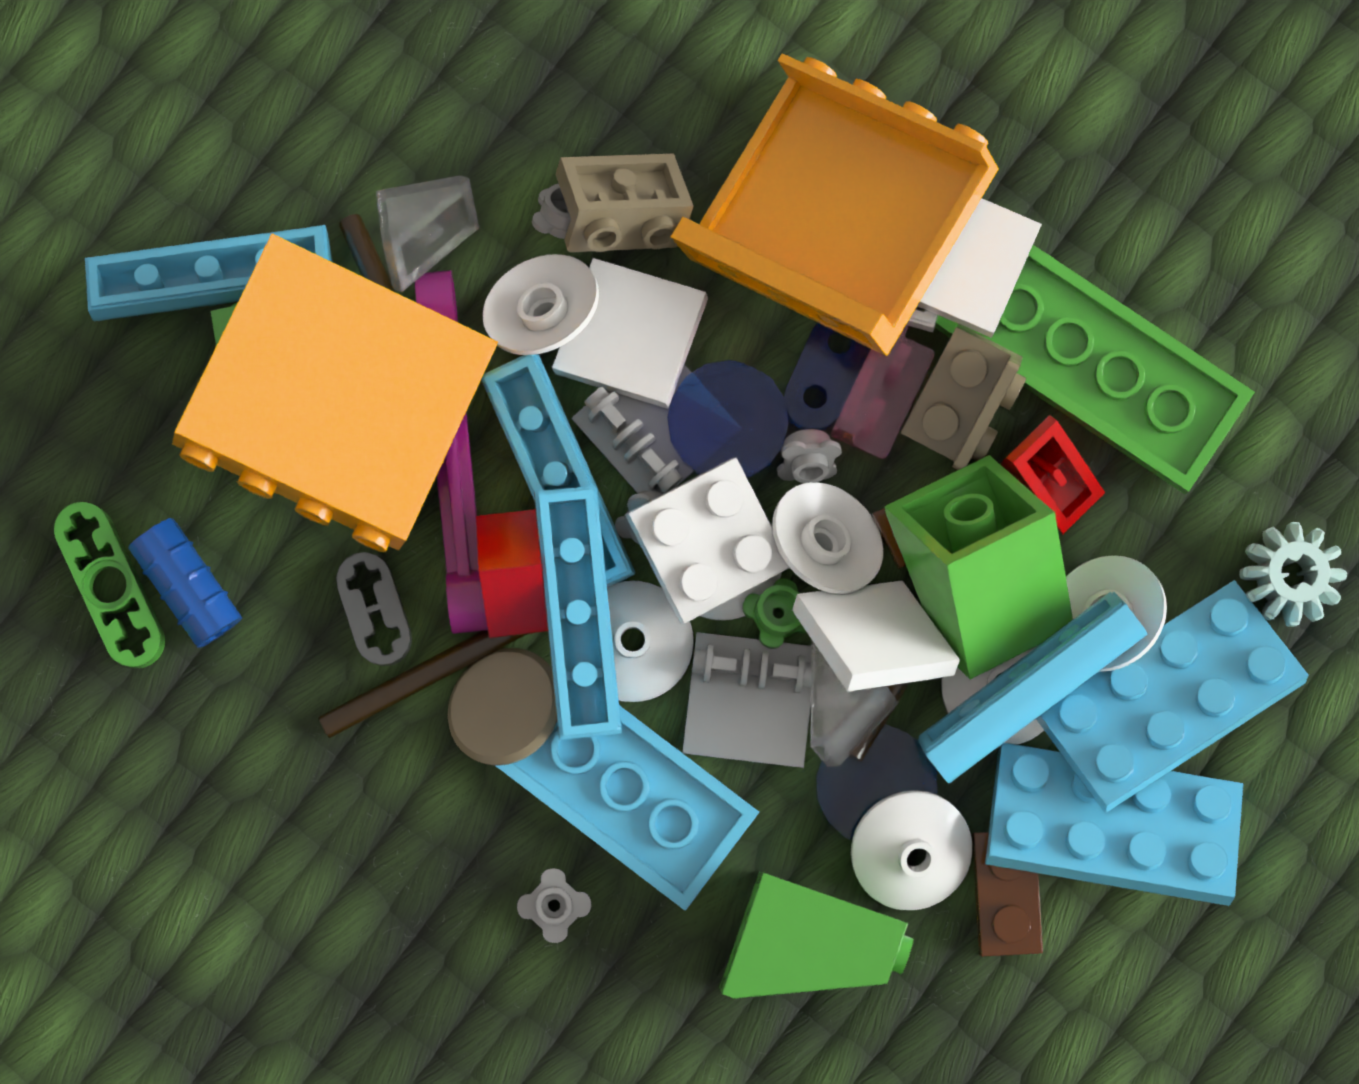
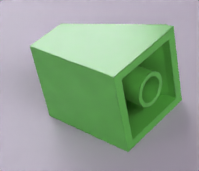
M990 455L884 506L887 519L923 610L960 659L957 667L970 680L1040 645L1073 620L1055 512Z
M759 871L719 988L723 995L732 998H744L888 984L892 971L898 974L903 973L911 952L913 938L904 935L908 925L906 922Z

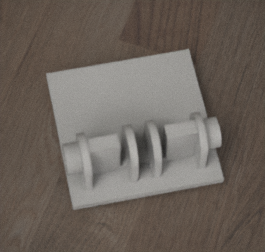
M685 364L668 409L618 394L615 391L605 390L602 386L584 402L586 406L571 418L637 493L657 491L664 494L672 490L742 430Z
M697 632L682 753L804 768L812 691L815 686L817 671V647L783 643L779 648L770 649L763 646L758 639Z

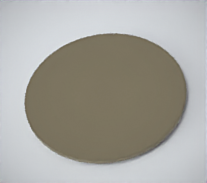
M520 648L499 649L472 663L457 680L448 705L449 729L457 746L473 760L487 765L516 763L537 751L549 738L557 723L552 667L537 654Z

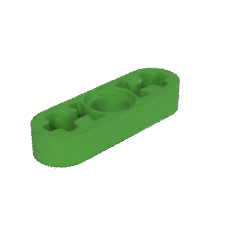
M77 502L67 506L59 513L55 521V538L109 655L116 662L127 667L144 668L150 666L159 659L164 650L165 635L112 519L104 510L91 503ZM79 516H83L90 522H99L100 528L92 532L95 545L103 553L110 547H112L114 556L95 559L84 569L80 561L92 559L91 553L84 542L78 539L71 541L70 534L77 530L75 519ZM108 568L119 569L126 579L125 593L115 602L104 603L100 601L93 589L96 576ZM136 601L140 610L128 612L127 614L136 629L140 631L149 630L150 638L143 642L145 652L140 656L129 649L122 651L120 643L128 638L122 620L115 618L108 624L105 617L107 614H116L127 610Z

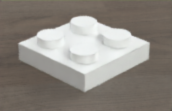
M737 457L719 464L625 514L679 622L683 624L790 568L776 546L773 529Z

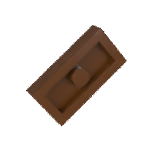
M989 832L972 833L979 956L1043 953L1038 873L985 864Z

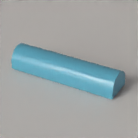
M313 226L85 258L88 312L95 322L238 302L271 234H275L333 262L326 226Z
M539 354L523 355L483 374L481 381L533 498L535 491L597 486ZM597 487L607 587L633 576L635 570Z
M597 486L535 491L534 499L543 571L559 740L620 734L622 729Z
M1109 592L924 731L917 740L934 767L948 783H951L1131 648L1148 633L1127 604L1115 592Z

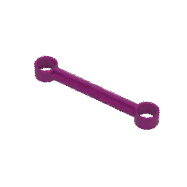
M452 270L415 274L416 302L458 322ZM465 413L436 475L446 565L447 603L452 634L488 630L478 568L477 509L467 413Z

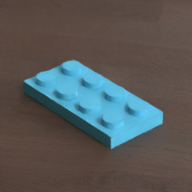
M1233 580L1166 623L1154 645L1141 658L1120 669L1097 672L1037 717L1036 720L1104 813H1106L1304 685L1309 675L1255 605L1248 600L1237 582Z
M620 705L622 729L620 734L559 740L558 724L556 723L549 738L533 754L516 763L495 765L685 911L759 814L758 810Z
M1003 743L998 750L985 864L1229 906L1235 898L1243 783L1170 771L1110 811L1104 813L1060 752Z

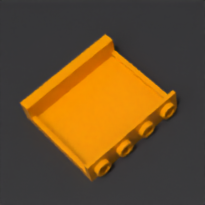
M782 53L777 61L787 74L788 79L700 224L682 217L670 237L690 260L887 356L999 168L986 147L988 145L986 138L972 128L956 124L955 128L951 129L937 123L936 117L931 112L916 103L906 101L903 107L886 100V96L881 90L864 80L855 79L853 84L837 78L836 73L829 66L817 59L806 57L804 62H801Z
M271 234L174 432L172 445L182 449L179 456L183 460L200 469L214 472L216 466H219L240 476L237 483L253 494L271 499L275 492L296 502L295 511L313 522L328 526L332 519L354 529L352 538L364 546L380 552H386L388 546L399 551L409 536L498 342L275 234Z

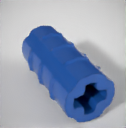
M168 518L158 523L128 546V549L142 567L143 574L147 575L161 595L160 599L167 603L178 619L177 624L182 625L197 648H201L216 640L243 619L228 598V592L221 588L210 572L211 567L205 565L194 549L193 542L187 539L174 519Z

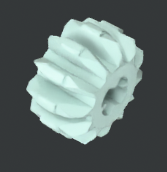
M1299 522L1287 524L1284 537L1275 527H1270L1263 531V541L1266 547L1253 543L1245 550L1248 557L1256 562L1258 566L1244 567L1239 572L1241 579L1257 580L1258 588L1246 593L1248 600L1255 602L1265 597L1268 601L1262 610V616L1266 620H1272L1283 610V619L1288 627L1300 624L1302 612L1312 622L1322 619L1324 614L1321 602L1335 605L1341 599L1339 593L1328 583L1341 582L1347 578L1345 570L1341 568L1330 569L1328 562L1341 555V549L1338 546H1333L1321 551L1319 546L1324 539V531L1316 528L1304 539L1303 529ZM1296 562L1303 570L1298 572L1297 576H1304V582L1289 587L1283 579L1289 576V573H1282L1281 568Z

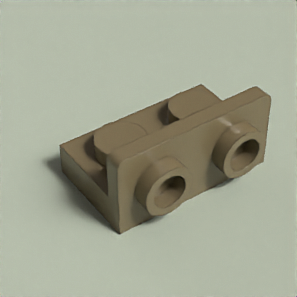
M674 154L560 157L556 177L571 218L564 239L569 252L663 249L678 246L670 236L682 217L690 218L694 205Z
M957 324L901 434L953 460L952 467L957 470L966 467L971 458L975 461L984 458L998 433L997 430L988 426L999 405L1010 410L1026 381V377L1017 373L1023 357Z

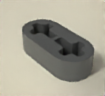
M367 552L356 553L345 559L339 567L336 577L337 588L355 644L361 655L369 662L379 666L395 665L402 661L410 652L412 633L393 574L386 562L377 555ZM360 565H366L371 573H381L382 580L373 584L378 604L368 607L362 591L359 589L350 590L349 581L357 578L356 568ZM380 612L387 628L390 630L399 629L401 638L392 642L394 652L389 655H384L378 647L369 648L367 639L376 635L371 615Z

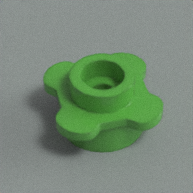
M778 579L773 586L767 588L761 595L749 594L743 602L742 610L744 615L753 619L760 631V643L770 649L779 648L783 644L784 638L796 632L801 634L807 633L792 611L796 596L800 593L797 591L796 584L789 579ZM776 608L781 609L784 613V616L780 619L773 616V610Z

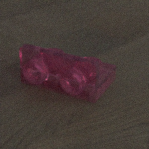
M905 325L887 356L873 349L870 350L830 435L878 459H885L888 456L935 356L932 349L904 337L909 327L908 325Z

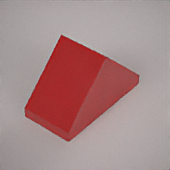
M1050 415L1000 464L1055 512L1057 528L1062 534L1105 494V491L1059 422Z
M536 509L476 516L478 568L489 638L548 632Z

